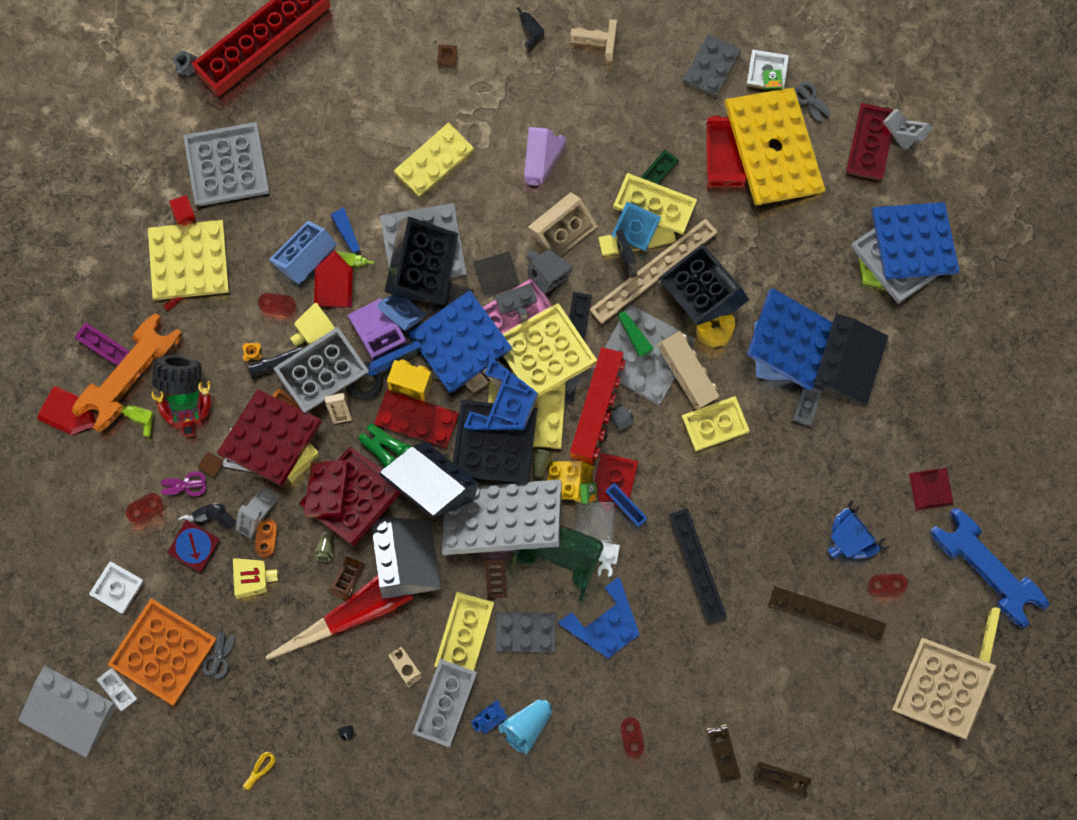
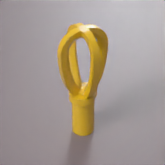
M265 752L260 756L251 776L243 785L247 790H250L257 779L272 768L276 761L275 756L270 752ZM270 756L271 760L267 766L257 773L264 759Z

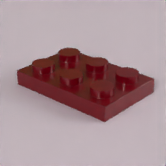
M348 460L311 462L304 515L307 518L343 516L350 466Z

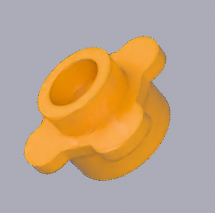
M245 343L243 345L244 361L261 360L260 343Z

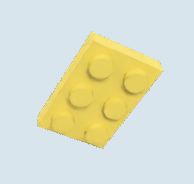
M736 396L682 415V420L695 452L747 434L750 431Z

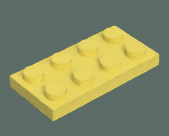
M448 122L394 170V173L420 199L472 153L474 147Z
M627 173L613 208L623 211L628 201L661 216L658 226L683 235L697 199Z
M456 592L434 668H437L439 660L443 659L470 670H475L494 602Z

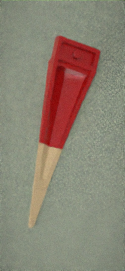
M377 575L322 619L268 654L266 659H273L396 610V607L412 600L413 597L409 594L382 599L379 577Z

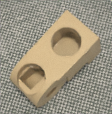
M402 647L388 655L407 687L422 679L421 673Z

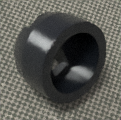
M353 725L337 728L338 734L343 740H350L354 735Z

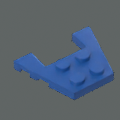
M491 358L485 375L503 382L489 417L470 411L464 428L467 430H525L539 394Z
M619 577L605 587V590L616 605L584 628L573 612L558 622L559 626L568 630L572 635L581 639L608 659L640 635Z

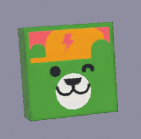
M766 70L762 72L764 90H781L783 88L781 70Z
M596 482L580 485L582 504L598 501Z

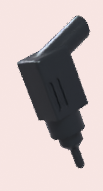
M517 7L523 22V28L530 36L524 45L527 50H530L536 41L544 36V29L530 13H526Z

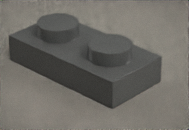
M803 387L792 421L811 427L823 391L822 389L813 387V389L808 390Z

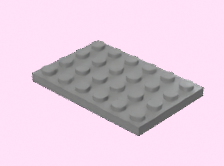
M561 480L528 482V484L511 483L478 486L472 503L445 513L442 539L443 555L559 547L562 501Z

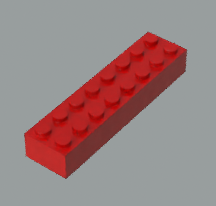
M270 0L192 62L194 72L217 97H220L331 7L330 0Z

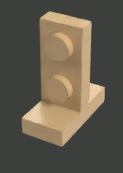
M610 19L608 33L603 30L590 31L581 27L571 28L570 43L605 46V60L612 61L617 20Z
M346 387L334 395L325 397V403L333 424L352 421Z

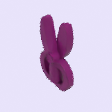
M196 471L188 473L184 481L176 478L162 480L160 482L161 485L173 487L162 490L161 494L174 495L185 490L190 496H201L207 489L205 485L206 477L203 473ZM193 476H199L201 478V480L189 481V479ZM202 487L201 491L199 492L190 491L191 488Z

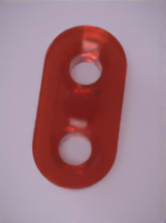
M264 293L258 299L259 308L264 313L288 316L296 310V302L289 295ZM265 300H271L270 304H264ZM289 302L290 304L289 306L284 307L283 303Z
M150 493L128 505L126 516L131 522L140 523L158 513L163 507V500L158 494ZM156 501L157 505L155 507H151V502ZM135 511H140L137 517L133 516Z
M902 574L874 575L868 582V588L874 595L901 594L908 587V580ZM894 582H899L901 586L896 588ZM875 583H880V584H881V588H880V589L875 588L874 584H875Z
M633 717L626 718L622 721L620 727L624 749L628 756L636 758L642 755L645 748L641 726L637 719ZM628 725H632L634 727V730L632 732H629L627 730ZM636 744L638 750L632 751L631 745Z

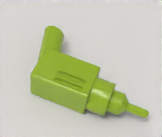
M337 252L352 269L355 266L361 267V265H366L367 263H375L374 261H367L361 255Z
M859 259L862 284L877 287L883 286L864 262Z
M124 405L122 413H125V416L130 417L132 421L144 424L143 436L150 438L152 420L155 414L152 411L137 406Z

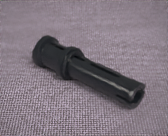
M301 345L269 359L263 357L261 361L246 364L252 380L256 376L272 372L271 369H274V367L301 351Z

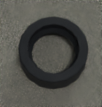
M363 362L368 369L370 362ZM381 372L375 374L376 383L371 390L360 391L354 386V383L348 385L349 392L361 400L374 398L380 393L383 386Z

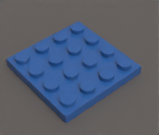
M945 202L872 208L871 213L885 279L958 274L959 266Z
M772 288L768 291L747 356L800 386L811 390L814 387V381L833 322Z
M470 290L408 333L413 342L418 341L421 348L419 351L450 393L485 370L491 358L497 361L513 350Z

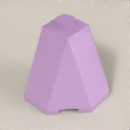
M529 127L524 182L530 185H539L545 182L566 148V137L562 135L556 137L552 130L546 128Z

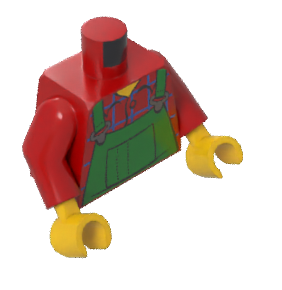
M201 381L198 391L182 395H165V399H162V391H160V396H155L152 390V398L157 400L156 405L160 415L168 424L174 425L176 429L183 428L184 437L194 436V426L201 425L203 419L207 417L210 411L211 395L208 391L211 387V382H207L208 388L202 387Z

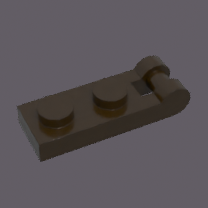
M721 725L717 729H707L721 784L741 779L727 725ZM723 736L724 741L717 743L716 737Z
M758 762L753 782L801 798L807 797L808 792L806 790L812 780L809 777L762 762ZM795 781L800 782L799 789L793 787Z

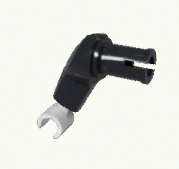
M222 503L203 506L193 511L192 516L184 515L179 518V520L195 521L196 524L208 519H218L228 530L233 528L229 522L234 526L237 523V520L226 511V506Z

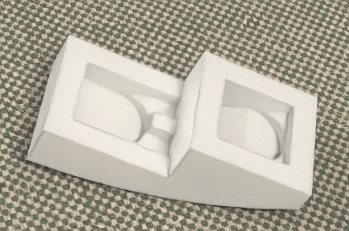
M110 668L96 679L121 711L137 699L113 668Z

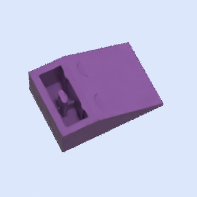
M381 298L347 315L372 362L407 346L406 339L399 326L377 308L378 303L382 301Z

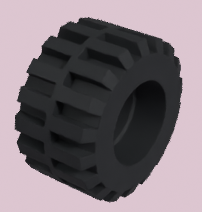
M166 355L156 358L153 362L152 385L157 390L169 394L182 395L194 393L199 390L202 364L198 360L182 355Z

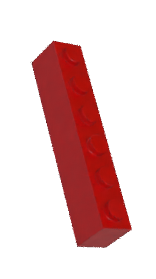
M601 347L571 446V459L593 464L594 459L599 457L601 449L598 447L599 442L604 440L606 430H603L604 425L609 423L611 412H609L610 405L614 406L616 400L615 388H619L621 383L620 371H624L627 360L624 359V352Z

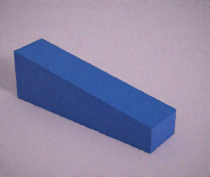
M344 207L330 214L351 252L356 255L360 254V248Z
M615 483L605 491L637 528L647 520V517Z

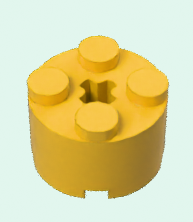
M730 313L696 325L698 340L710 348L726 345L732 338L735 318Z

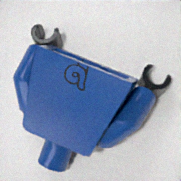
M850 501L847 508L843 509L835 517L832 526L833 533L831 535L835 544L828 549L834 558L838 557L842 552L846 557L852 556L854 559L869 558L890 547H883L881 542L886 539L882 538L877 541L856 515L859 506L856 509L851 508L854 501Z

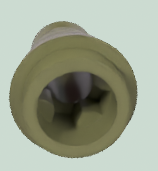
M536 449L535 453H533L532 476L544 477L552 458L550 457V451Z
M322 532L314 552L317 560L322 562L331 561L333 557V533Z

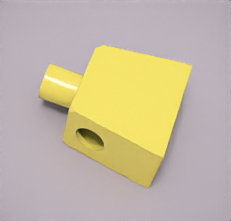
M315 303L294 323L298 333L292 336L290 340L295 347L304 342L310 345L335 329V327L318 304Z

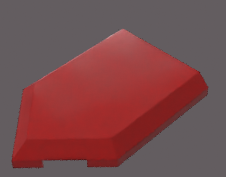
M336 250L315 268L314 304L317 303L318 306L352 307L353 269Z
M57 386L51 389L37 417V420L70 435L77 434L88 428L91 429L96 422L91 409L80 416L74 415L72 409L79 396Z
M601 453L594 482H596L598 500L606 512L617 506L605 492L613 483L630 499L639 461Z

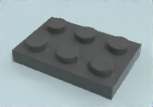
M707 34L683 82L713 97H717L741 49Z
M497 612L496 652L555 654L556 613Z

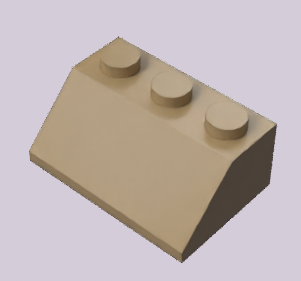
M571 192L528 226L540 246L545 251L551 250L559 257L598 227L582 199Z

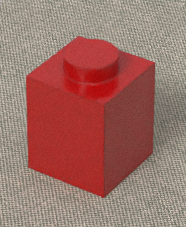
M187 195L169 201L178 225L186 226L197 221Z

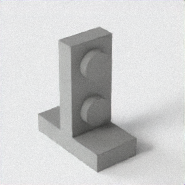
M894 109L883 121L902 149H908L914 141L924 140L932 129L929 123L908 121L899 109Z
M262 486L247 506L242 505L239 509L235 530L252 540L256 535L257 526L277 502L279 495Z

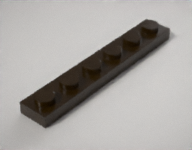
M776 586L773 588L768 606L881 643L887 624Z

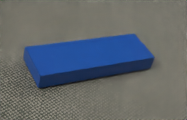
M415 341L371 362L368 367V375L371 377L392 367L394 360H407L416 356L421 348L420 343Z

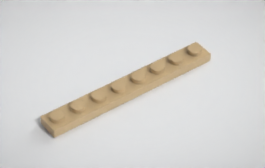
M704 219L637 272V277L627 279L590 308V313L603 325L658 282V278L702 243L705 245L718 232L707 219Z

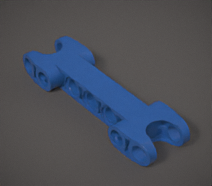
M954 508L950 511V514L956 523V531L954 533H947L934 526L930 530L931 535L942 550L954 559L960 554L1002 597L997 602L1001 611L1018 626L1026 628L1030 623L1023 612V605L1030 602L1045 610L1050 605L1047 598L1028 577H1024L1019 582L977 538L982 533L980 527L963 511Z

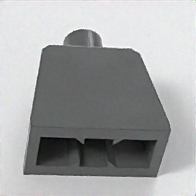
M532 249L525 257L531 262L527 274L544 294L568 279L573 268L570 263L551 250H547L539 255Z

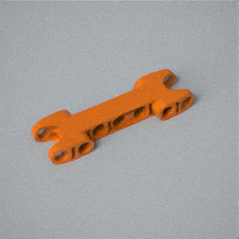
M157 313L151 315L135 331L132 340L137 344L100 387L93 383L90 384L74 404L72 413L76 416H80L90 409H95L99 412V416L93 426V429L97 432H102L118 417L123 410V405L118 401L153 360L161 356L171 355L179 344L183 333L178 329L166 336H160L156 333L162 319Z

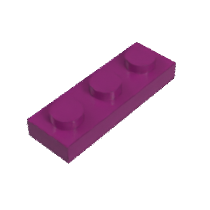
M86 322L74 337L115 366H118L130 352Z

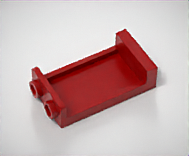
M719 115L708 117L706 122L707 187H745L746 174L729 117H721Z

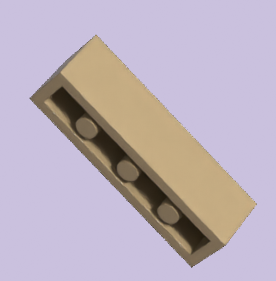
M678 331L657 344L695 410L720 397L717 386L711 383L708 378V371L699 363V357L690 348L689 340L685 334Z

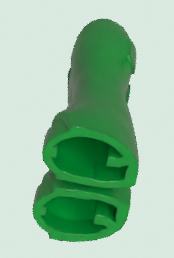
M371 423L366 429L375 437L371 440L370 437L363 433L358 437L359 441L381 462L384 468L390 465L396 458L390 455L382 445L398 457L412 447L409 444L394 439Z

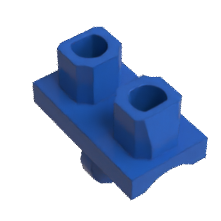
M497 700L474 717L475 719L471 721V724L476 732L482 730L483 734H485L508 717L504 713L505 710L500 708V702Z

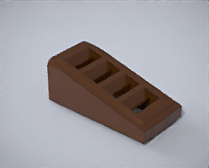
M346 557L330 587V594L344 601L350 598L365 564ZM349 565V566H351V567L356 568L357 570H356V571L351 570V569L347 568V566ZM344 573L352 575L353 578L344 575ZM343 580V581L348 582V583H350V584L347 585V584L342 583V582H340V581Z
M485 559L487 599L507 597L505 559ZM500 564L501 568H489V565ZM501 572V576H490V573ZM491 580H502V583H501V584H490V581H491ZM491 588H502V591L491 592Z

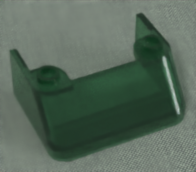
M560 525L559 547L516 550L509 574H513L518 562L531 565L540 557L574 571L572 580L575 584L582 587L578 601L582 602L604 546L596 538Z

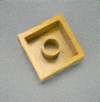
M394 360L387 379L389 390L425 402L433 382L428 368L420 365L418 367L412 366L410 362L405 360Z

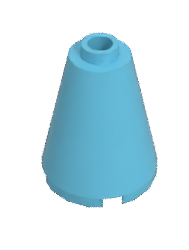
M538 699L501 722L498 726L501 734L505 732L507 735L505 740L513 748L521 753L525 751V754H527L552 715V706L546 700Z

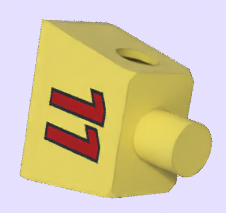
M233 559L234 591L237 599L267 592V582L279 580L278 569L267 570L265 561Z

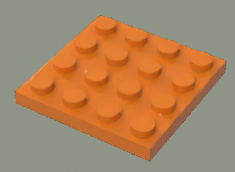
M150 599L107 665L167 703L175 706L214 646L216 638L155 600Z

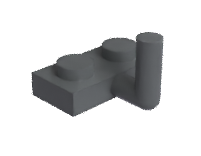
M531 283L495 296L502 315L517 310L522 322L527 320V310L524 307L537 303Z

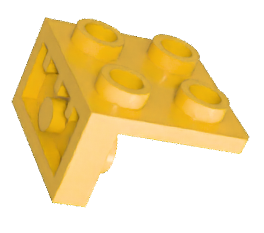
M583 461L550 462L547 481L561 480L562 500H575L582 504L580 485L592 482L594 467Z

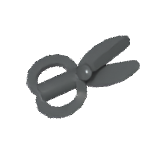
M805 81L800 86L794 88L796 95L798 91L805 99L802 100L797 95L799 104H808L809 112L819 123L822 121L818 109L825 115H830L828 106L822 100L815 98L817 90L812 83ZM805 87H809L813 94L811 95Z
M223 631L216 638L214 645L215 655L207 656L202 665L203 672L216 679L223 678L226 675L228 662L224 658L231 652L235 643V637L231 635L224 645L225 633ZM214 659L210 671H208L207 665L210 660ZM223 662L224 668L220 674H217L220 664Z

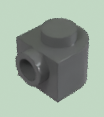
M180 51L172 58L176 65L175 69L181 75L189 76L194 72L192 62L197 59L196 55Z
M622 404L612 408L613 412H611L610 419L618 431L633 424L634 415L630 409H626Z

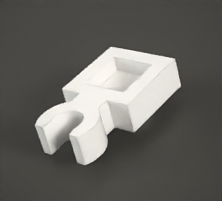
M606 542L600 543L597 562L602 563V565L598 568V576H601V571L606 569L609 572L608 578H611L613 571L610 565L617 564L620 545Z

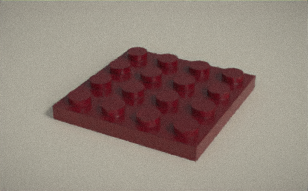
M257 389L217 453L219 456L282 486L322 421L318 417L307 412L304 413L301 409Z
M349 447L337 460H348L350 463L343 516L315 518L351 546H354L401 492L380 476L382 470L352 447ZM306 496L299 502L303 509H305Z

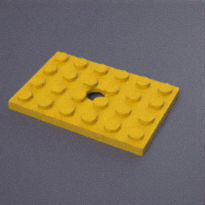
M794 87L729 98L724 101L755 206L820 194L825 191ZM771 139L780 141L782 145L781 151L776 152L773 148H770L769 141Z

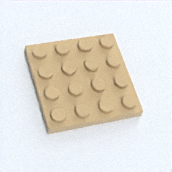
M922 638L892 710L968 740L997 666Z

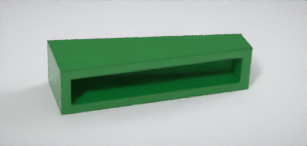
M625 311L619 313L618 319L639 358L654 351L653 346Z

